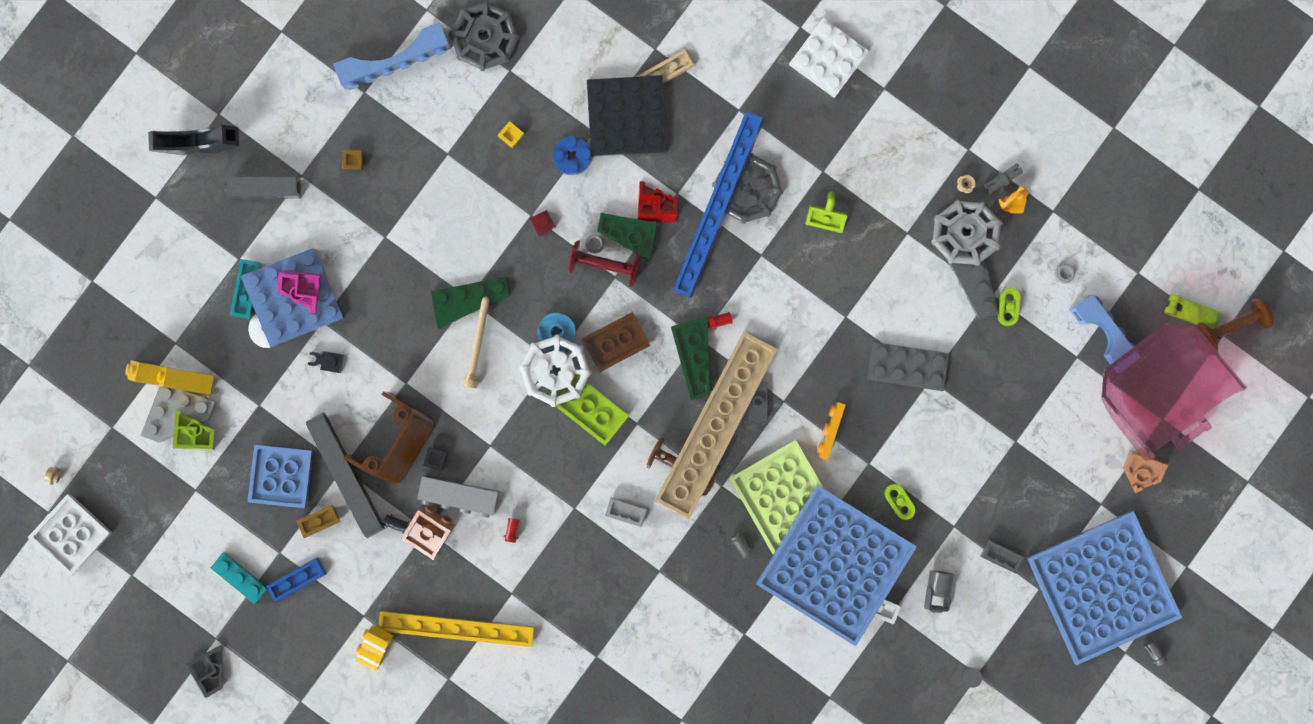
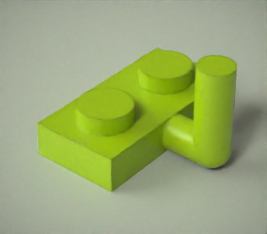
M831 191L827 196L826 208L810 204L805 224L843 233L847 213L833 210L835 193Z

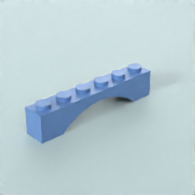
M439 22L422 29L418 37L408 48L391 58L367 61L349 57L334 63L333 66L341 86L345 90H352L359 87L361 83L375 81L379 76H389L397 69H407L415 62H425L433 55H443L451 47Z

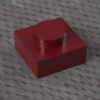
M547 210L530 218L539 236L556 228Z

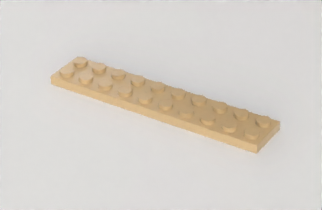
M746 332L742 333L654 502L688 520L691 518L777 351L776 348Z

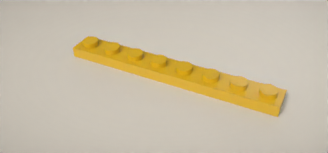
M380 611L378 628L391 633L532 647L534 636L533 626Z

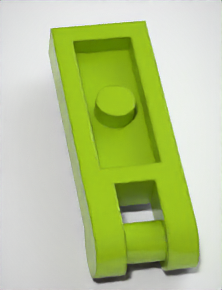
M1170 295V303L1165 308V314L1195 325L1203 322L1210 327L1211 331L1217 327L1221 312L1183 299L1180 296ZM1177 304L1181 305L1179 311L1176 310Z

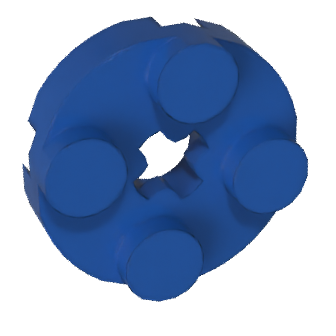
M568 136L556 144L553 159L555 166L563 174L578 175L589 167L591 153L585 141L577 137ZM569 152H571V153L576 152V155H575V156H576L577 159H576V160L571 159V160L569 161V160H568V157H569V156H568V153H569Z

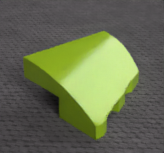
M176 410L172 448L213 451L215 431Z

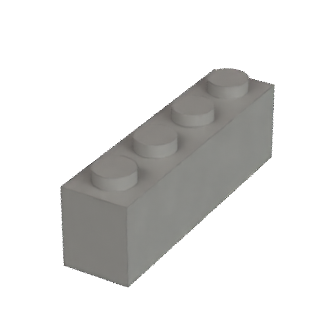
M422 476L417 499L422 500L424 505L433 506V503L441 504L440 508L452 510V507L460 508L459 512L471 514V511L479 512L478 516L489 518L490 515H494L496 512L500 491Z

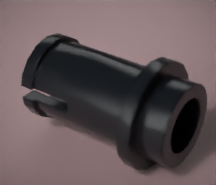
M387 514L382 525L386 526V529L389 527L404 534L409 522L395 518L393 514Z

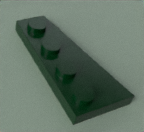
M507 277L431 291L437 327L441 329L452 322L480 310L483 297L489 298V306L509 297Z
M707 316L671 326L691 400L710 395Z

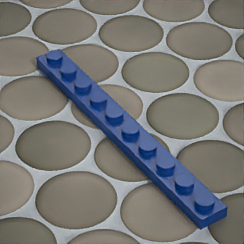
M745 112L673 291L692 298L765 120L764 118Z

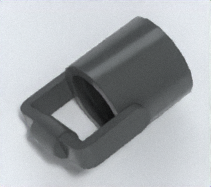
M936 570L929 571L924 602L926 610H930L932 613H942L950 610L955 574ZM933 596L943 597V606L932 605Z

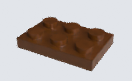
M633 312L582 338L599 372L651 346Z

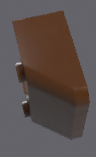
M383 391L381 395L398 404L394 411V419L403 425L401 431L384 459L377 455H371L365 461H362L352 454L345 455L343 459L370 475L396 484L405 478L432 433L435 422L428 414L394 394Z

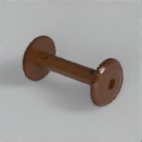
M1255 297L1251 300L1252 312L1218 326L1213 331L1205 323H1198L1196 327L1197 338L1207 352L1214 354L1218 352L1219 347L1216 341L1218 338L1220 339L1251 325L1256 320L1264 328H1271L1274 323L1272 310L1263 299Z
M660 438L656 442L648 458L647 468L650 469L654 459L673 467L677 457L660 449L664 438ZM718 465L702 496H706L712 489L719 474L720 468Z

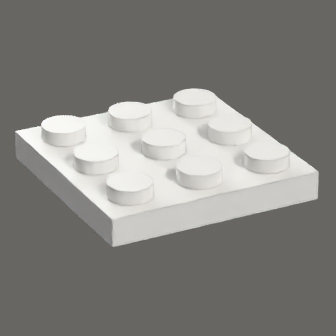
M823 18L789 65L835 98L869 51Z
M67 494L28 538L69 576H73L113 532L71 494Z

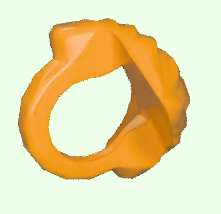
M1020 186L1010 196L999 199L1001 208L1010 213H1023L1027 201L1026 197L1029 193L1028 189Z

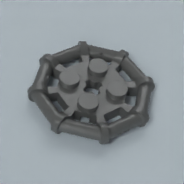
M486 0L475 6L459 10L460 14L452 30L449 31V37H451L457 54L456 58L480 69V71H485L488 68L503 63L507 64L517 41L520 40V35H518L512 19V13ZM483 11V15L479 18H471L470 16ZM489 11L500 16L498 20L488 16ZM466 19L468 21V24L465 28V31H460ZM506 22L509 33H503L501 24ZM487 31L488 39L481 40L479 34ZM465 37L467 47H465L464 49L462 48L459 38ZM504 39L509 40L504 52H502L500 47ZM471 51L479 54L480 61L468 54ZM494 53H497L499 56L488 61L485 56H490Z
M754 153L750 154L747 169H744L730 203V206L733 203L743 208V211L741 213L730 206L727 211L728 215L741 221L742 224L766 216L770 217L779 197L783 194L776 172L777 167L758 158ZM755 164L766 171L761 174L753 170L752 166ZM721 171L719 172V174H718L716 180H715L714 182H712V187H714V188H715V185H716V183H717V180H718V178H719V176H720ZM769 175L773 188H767L765 178ZM750 184L753 191L744 193L742 186ZM766 194H771L772 196L765 206L762 201ZM759 206L760 211L748 214L750 207Z

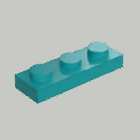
M240 259L230 316L250 319L252 303L241 276L260 269V262Z
M225 552L210 567L253 604H257L268 590L266 585Z

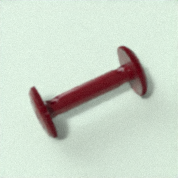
M580 240L574 243L569 258L568 270L570 273L574 272L576 263L629 275L631 276L629 287L634 286L640 267L641 257L639 254H636L634 264H629L579 252Z

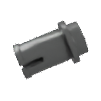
M739 532L731 537V543L736 546L741 557L745 558L753 551L745 541L744 534Z
M1155 640L1144 644V648L1153 658L1152 662L1161 666L1168 661L1167 655L1162 653Z

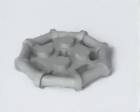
M955 200L942 213L935 215L934 233L931 243L945 256L948 263L979 266L984 259L1000 249V233L1003 222L985 205V202ZM962 209L976 210V211H975V213L966 214V212H963ZM955 211L958 213L953 219H947ZM983 213L990 222L985 223L980 214ZM942 225L948 226L947 235L941 236ZM963 229H966V230L971 229V230H972V231L970 232L971 235H970V236H967V235L964 236V235H963ZM987 229H993L992 240L986 238ZM949 241V243L954 247V250L951 252L943 244L944 242ZM983 244L988 246L980 254L977 253L976 249ZM959 251L963 253L971 252L972 257L957 255Z

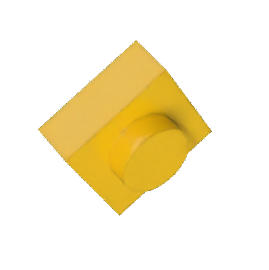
M509 121L497 136L513 149L525 134Z

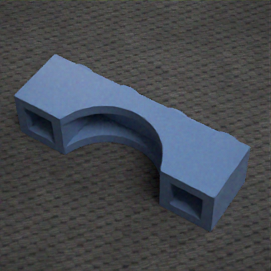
M1093 294L1086 296L1069 310L1080 325L1092 323L1104 330L1108 339V346L1103 356L1115 371L1122 370L1139 357L1138 350L1132 342L1126 339L1124 330L1121 327H1117L1114 323L1112 314L1108 311L1106 312L1102 307V301Z

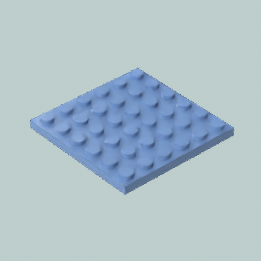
M816 484L757 580L756 585L852 645L857 646L917 546Z
M1129 511L1027 557L1063 640L1076 665L1182 618L1134 511Z

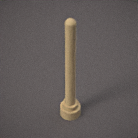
M488 297L482 298L469 371L462 382V386L477 388L478 386L477 376L475 375L490 300Z

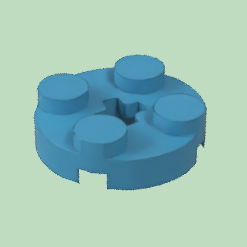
M551 313L541 320L537 330L539 341L554 337L555 335H552L551 332L554 331V327L562 329L560 337L574 342L576 328L569 317L561 313ZM554 345L546 347L549 350H555ZM560 345L559 351L567 349Z

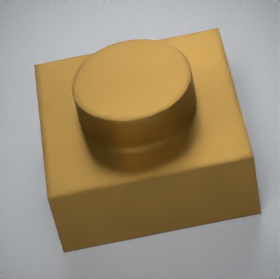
M343 150L342 169L363 171V151Z

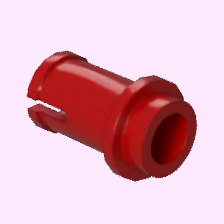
M728 312L717 316L711 315L708 318L710 329L714 328L716 330L717 327L733 324L731 313Z
M508 518L506 535L503 536L506 542L516 543V540L519 539L517 534L520 520Z

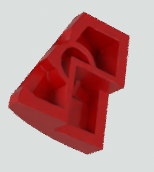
M640 181L637 220L675 223L677 217V198L664 194L658 188L653 190L645 185L646 182Z

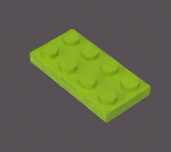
M575 374L571 383L574 388L580 379V376ZM586 382L579 399L575 398L555 406L606 446L629 415ZM568 388L558 390L557 396L569 393L570 391Z

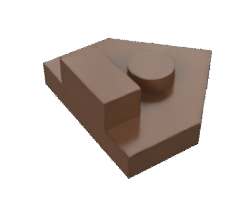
M1130 450L1123 469L1133 491L1137 493L1148 486L1160 483L1169 464L1155 457Z

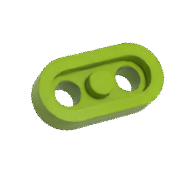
M1015 288L1004 289L1000 294L998 321L1004 326L1014 325L1019 318L1021 295ZM1008 294L1012 296L1011 301L1006 299ZM1006 313L1010 315L1009 320H1006L1004 317Z
M897 484L888 485L884 491V496L895 514L903 520L911 519L915 514V506L904 489ZM892 490H896L897 495L895 497L891 496ZM903 506L907 507L906 513L901 512Z

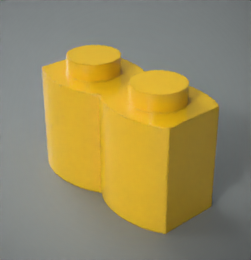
M372 625L370 630L366 629L361 637L363 643L359 644L355 651V655H357L355 662L377 671L384 660L394 635Z

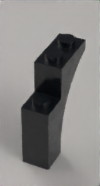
M221 124L211 128L190 131L148 132L149 151L183 156L194 152L215 154L239 146V127Z

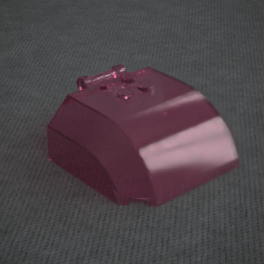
M1166 322L1104 369L1101 398L1115 424L1143 459L1147 461L1156 457L1154 453L1170 440H1172L1174 446L1179 451L1184 450L1188 443L1204 431L1208 432L1212 429L1211 424L1203 415L1233 394L1244 391L1247 387L1197 326ZM1195 421L1199 422L1198 427L1182 439L1179 438L1178 434Z

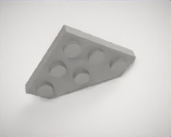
M159 386L140 436L156 442H163L174 436L176 410L199 421V423H205L211 419L217 402L189 391Z

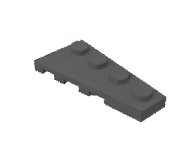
M981 246L976 249L978 254L982 252ZM950 247L948 249L952 252L954 250V247ZM959 251L957 256L972 257L971 252L963 253ZM985 259L979 266L949 263L977 318L982 319L998 315Z

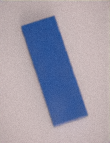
M317 557L268 584L266 587L276 603L323 577L327 572Z

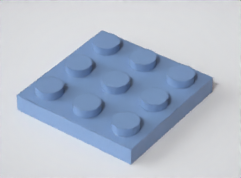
M254 445L248 502L307 508L313 450Z

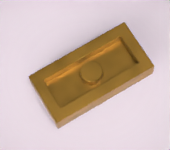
M330 505L296 522L303 538H307L341 521L334 505Z

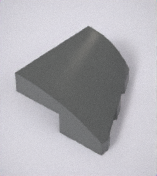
M221 645L185 663L204 698L223 688V647Z

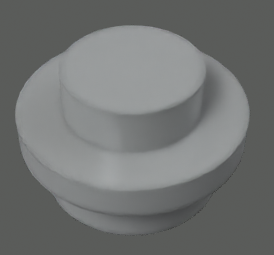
M595 234L590 235L585 242L586 249L593 254L600 253L604 248L603 238Z

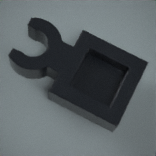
M323 351V356H321L317 352L309 353V355L316 357L314 363L308 362L309 366L315 367L321 364L320 370L341 373L343 354Z

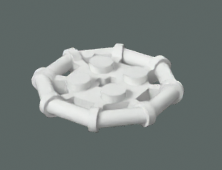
M558 334L546 340L531 343V347L522 365L519 366L528 390L527 394L550 404L551 407L575 398L579 399L589 376L592 375L583 346L570 342ZM554 345L555 349L554 351L546 354H543V352L540 350ZM560 345L573 352L569 356L560 352ZM537 353L540 359L536 367H531L530 365ZM576 356L581 366L580 370L575 369L572 360ZM556 365L557 368H561V371L558 372V376H555V374L550 373V370L553 369L552 366ZM530 372H536L539 381L536 385L533 384ZM575 374L581 375L574 388L571 383ZM541 386L552 390L551 396L539 391ZM568 388L570 391L569 393L557 396L558 390Z

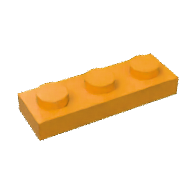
M836 402L835 406L832 405L830 408L829 416H831L829 424H825L823 430L825 438L823 442L820 441L817 448L818 457L826 460L829 458L845 404Z

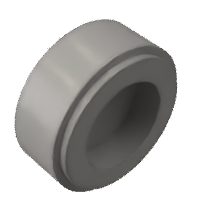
M1069 264L1058 266L1054 272L1055 279L1062 284L1071 282L1075 277L1074 268Z

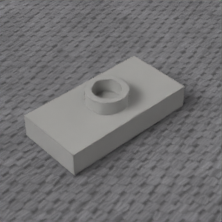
M611 497L605 516L642 527L647 508Z

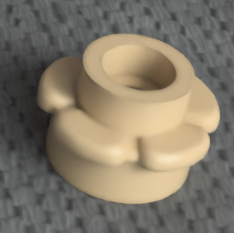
M970 175L960 176L957 180V188L960 192L970 193L975 188L976 182Z
M49 467L46 471L44 481L49 482V485L59 482L62 472H59V467Z

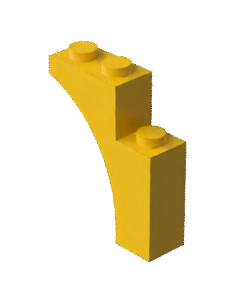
M131 360L130 364H127L125 372L128 376L127 379L134 382L209 395L211 394L214 378L210 374Z

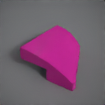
M281 270L278 274V292L290 297L298 305L305 306L310 310L309 312L316 313L321 274Z

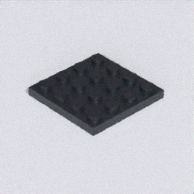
M663 75L587 79L591 157L667 152Z

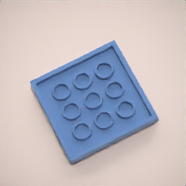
M314 248L241 276L270 347L344 319ZM281 270L321 274L316 313L309 312L310 310L305 306L298 305L290 297L278 292V274Z

